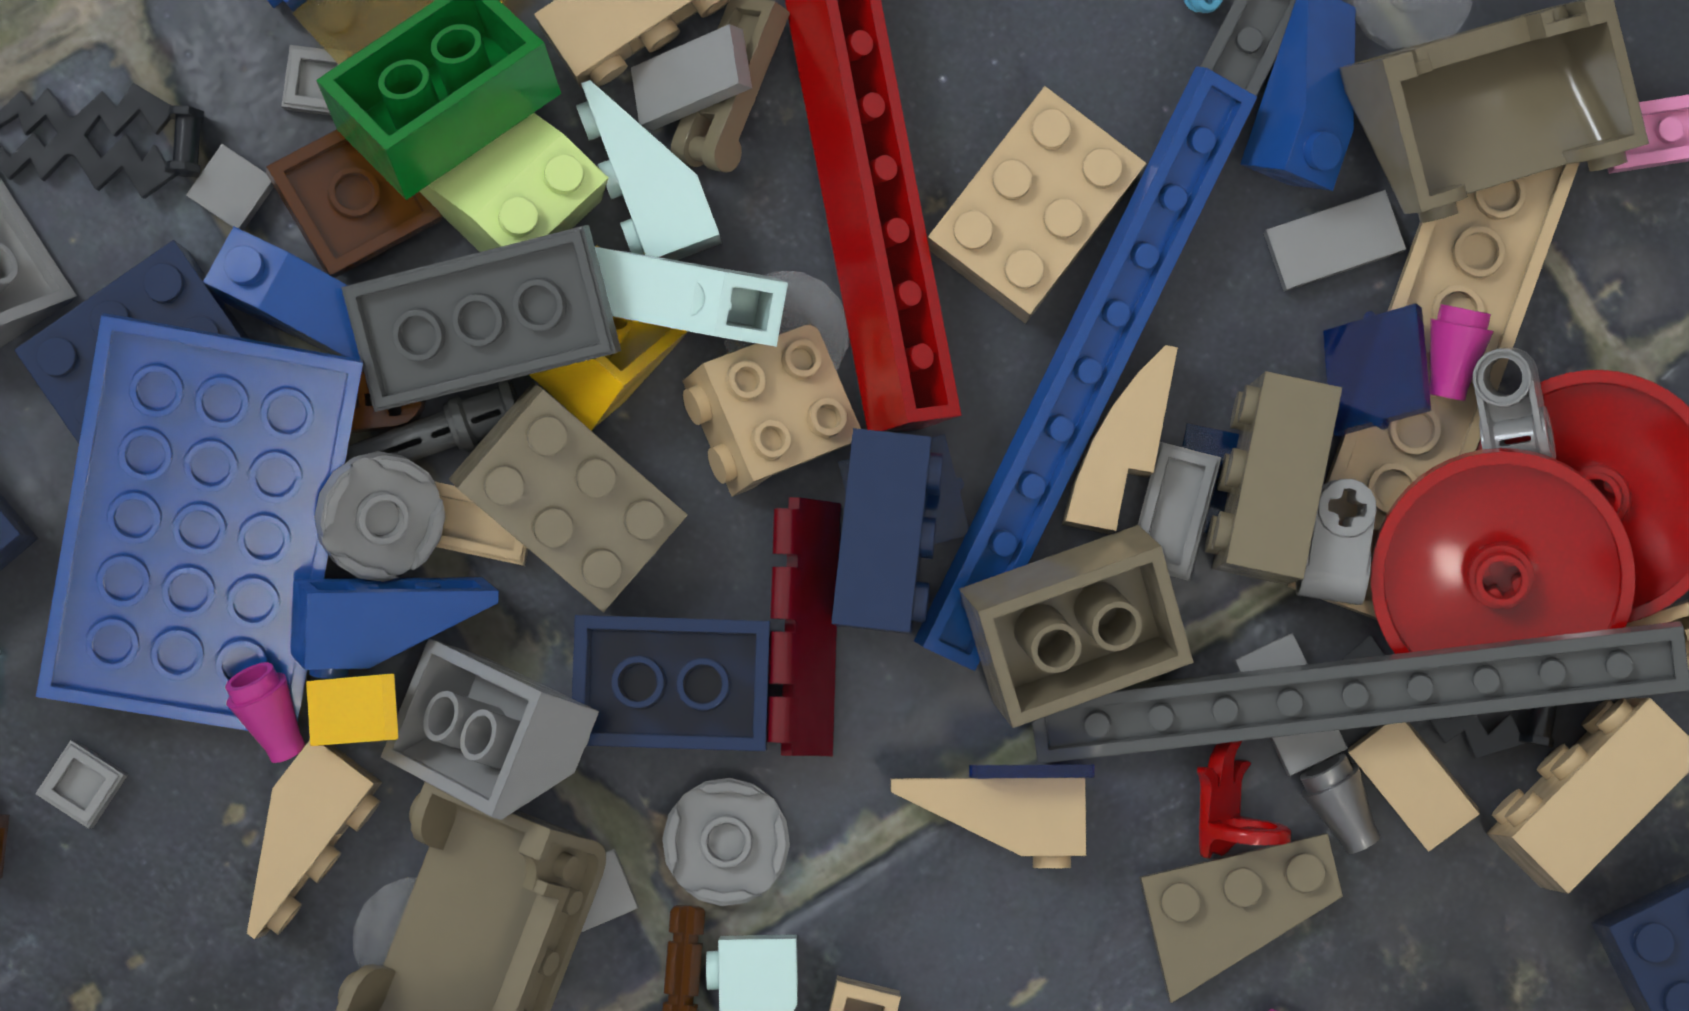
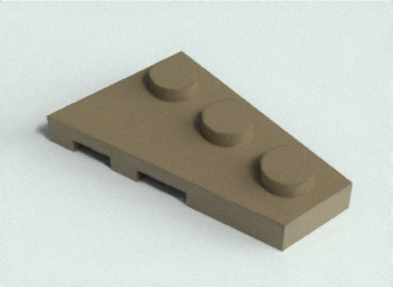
M1326 833L1292 840L1283 845H1271L1139 876L1165 989L1170 1003H1173L1343 897L1329 837Z

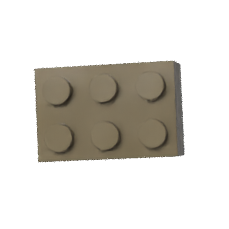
M1265 371L1250 385L1246 384L1243 392H1237L1230 428L1240 430L1237 447L1232 449L1231 454L1225 453L1217 486L1218 491L1227 492L1225 506L1218 516L1212 515L1205 542V553L1214 554L1213 570L1284 585L1304 579L1343 387Z
M533 382L449 478L458 490L603 613L688 516L551 395Z
M1139 525L959 589L993 704L1012 728L1194 663L1162 547Z

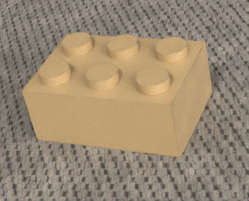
M1044 86L928 236L929 250L1026 324L1139 178L1147 163Z
M1622 698L1615 704L1611 700H1605L1600 703L1581 724L1587 732L1570 749L1565 744H1561L1553 750L1537 767V771L1542 777L1525 794L1520 789L1512 792L1493 811L1492 816L1497 822L1486 834L1540 888L1569 894L1689 773V736L1651 698Z

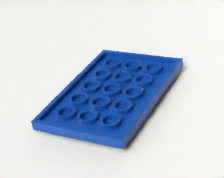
M102 313L36 697L248 731L226 705L229 694L225 689V685L240 671L259 663L268 662L273 664L276 672L285 674L298 722L307 670H304L291 655L294 579H324L328 554L319 542L314 516L320 491L333 471L345 464L363 360Z

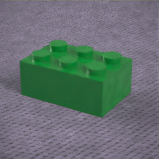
M435 0L316 80L337 130L405 200L421 191L561 94L545 43L499 0Z

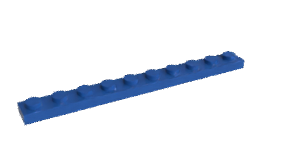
M1195 67L927 612L926 623L922 622L914 639V642L973 671L976 670L980 657L959 589L1029 563L1257 99V96L1214 71L1204 67Z

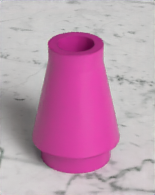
M1440 304L1437 319L1430 318L1429 394L1466 401L1468 388L1473 379L1474 368L1477 361L1484 355L1494 331L1488 330L1491 314Z
M265 662L240 671L226 683L225 689L229 694L226 705L263 747L272 763L289 760L301 752L306 743L299 730L285 674L276 672L272 663Z

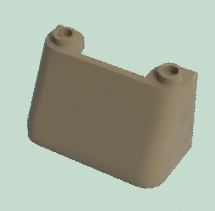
M1578 0L1339 68L1345 93L1404 214L1418 213L1420 223L1435 221L1458 214L1456 202L1467 198L1469 193L1570 163L1587 161L1589 172L1615 167L1628 162L1625 151L1649 144L1614 0Z
M424 782L421 792L415 797L410 807L409 820L414 839L429 846L383 966L368 964L349 974L339 989L338 1005L335 1011H551L606 865L604 846L583 835L518 810L502 820L490 817L433 785Z

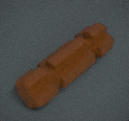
M676 905L670 911L669 932L673 933V941H669L667 946L664 994H668V1002L663 1003L662 1011L698 1010V1004H693L694 996L699 995L703 943H698L699 935L704 934L705 911L699 906Z

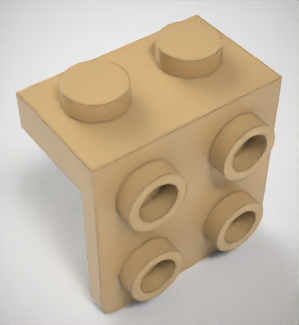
M803 325L780 334L777 347L756 343L705 362L683 380L686 388L683 391V400L687 413L696 425L701 424L711 447L708 450L710 467L717 480L722 484L726 483L732 497L755 488L774 474L851 445L853 428L861 429L819 330L812 325Z

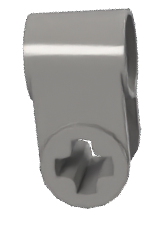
M1499 348L1487 352L1477 361L1473 371V384L1480 416L1479 429L1482 449H1521L1556 459L1552 426L1547 408L1544 406L1538 368L1534 359L1527 352L1518 348ZM1502 358L1514 361L1522 372V383L1519 389L1512 395L1499 393L1490 381L1492 366ZM1531 437L1530 441L1513 444H1505L1504 442L1506 439Z
M1339 479L1323 484L1304 579L1296 582L1297 596L1355 605L1363 604L1370 576V548L1376 516V500L1372 491L1364 483L1354 479ZM1343 491H1347V501L1357 505V514L1353 517H1345L1342 526L1338 525V514L1328 511V504L1330 500L1340 499Z

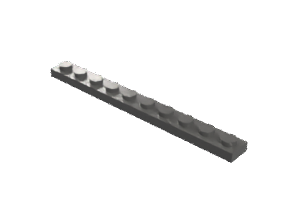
M1681 621L1134 684L1032 721L1037 762L1041 764L1689 691V671L1684 627Z

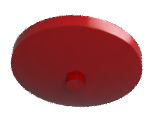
M1582 370L1565 373L1540 382L1544 406L1547 408L1552 426L1556 460L1569 465L1590 480L1610 502L1626 530L1632 548L1636 578L1634 600L1627 623L1641 620L1661 611L1689 591V405L1670 390L1655 382L1619 371ZM1531 437L1506 439L1504 442L1505 444L1530 441ZM1481 439L1478 443L1476 451L1482 450Z
M1511 448L1482 449L1461 454L1432 467L1412 482L1396 499L1383 520L1374 544L1370 571L1371 594L1375 615L1387 643L1395 654L1624 628L1627 625L1632 610L1636 579L1632 548L1626 530L1604 494L1584 475L1561 461L1533 451Z

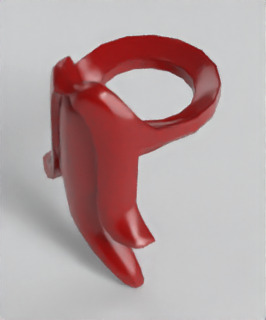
M1242 741L1216 744L1210 755L1208 767H1197V774L1200 780L1199 850L1200 855L1206 859H1209L1212 854L1223 856L1236 843L1263 846L1283 845L1291 842V830L1288 826L1273 821L1240 816L1242 779L1251 765V762L1246 760H1234Z

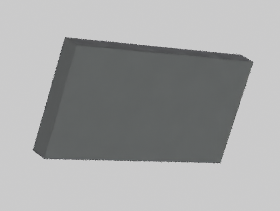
M589 225L341 287L359 356L363 360V371L374 412L621 351Z

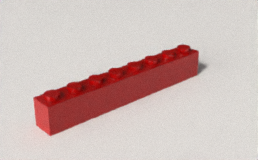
M785 0L786 10L790 12L788 20L867 430L893 433L917 430L962 416L881 0Z

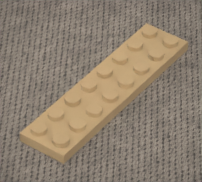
M1580 162L1562 165L1469 193L1467 198L1456 202L1458 214L1435 221L1419 223L1325 482L1339 479H1354L1364 483L1372 491L1376 500V516L1370 548L1371 559L1374 544L1383 520L1403 491L1432 467L1450 458L1476 451L1480 440V416L1473 379L1468 388L1466 401L1428 393L1430 383V318L1437 319L1440 304L1489 313L1491 317L1488 330H1492L1494 333L1484 354L1499 348H1513ZM1507 358L1499 359L1490 371L1491 384L1497 391L1509 360ZM1343 491L1340 499L1329 501L1328 511L1338 514V525L1342 526L1345 517L1356 516L1357 505L1349 503L1347 501V491ZM1370 576L1362 605L1324 600L1377 620L1372 601ZM1296 582L1288 584L1287 587L1296 590Z

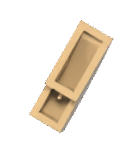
M1165 345L1136 374L1107 412L1089 443L1070 490L1061 525L1106 534H1113L1117 530L1127 474L1148 478L1154 473L1178 347Z

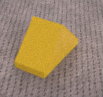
M394 674L306 681L310 746L398 739Z

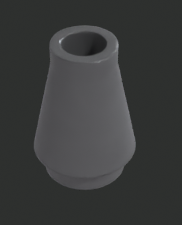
M1345 754L1333 755L1312 765L1300 775V780L1305 787L1301 795L1340 840L1347 854L1360 852L1372 846L1380 839L1381 835L1374 823L1359 766L1356 764L1351 765Z

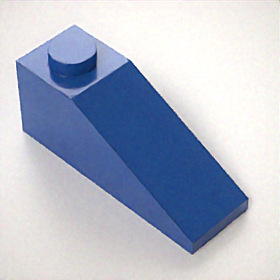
M1342 0L1295 1L1240 165L1287 185L1333 191L1354 130V110L1345 93L1339 68L1355 63L1356 7Z
M233 226L203 282L224 303L329 354L360 359L341 288L348 285L293 254Z
M482 577L395 578L383 582L367 579H294L291 655L304 670H310L311 676L324 679L345 678L349 676V669H369L498 604L499 590Z

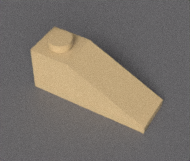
M1084 777L890 778L891 793L1020 856H1033V868H1071V856H1086Z

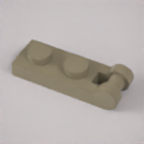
M730 0L717 29L728 24L743 29L752 89L680 119L672 139L671 152L687 166L699 167L704 164L710 170L725 173L732 172L738 166L742 155V148L739 142L740 135L755 103L756 96L790 15V12L777 2L770 0Z

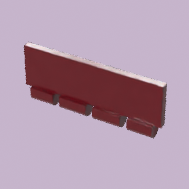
M789 497L788 508L774 509L772 554L787 555V567H772L770 619L785 620L784 632H770L768 684H783L782 697H768L766 742L781 743L782 756L833 757L837 626L831 623L839 560L841 503Z

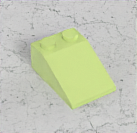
M533 113L419 192L479 252L572 229L602 201L608 177L562 132Z

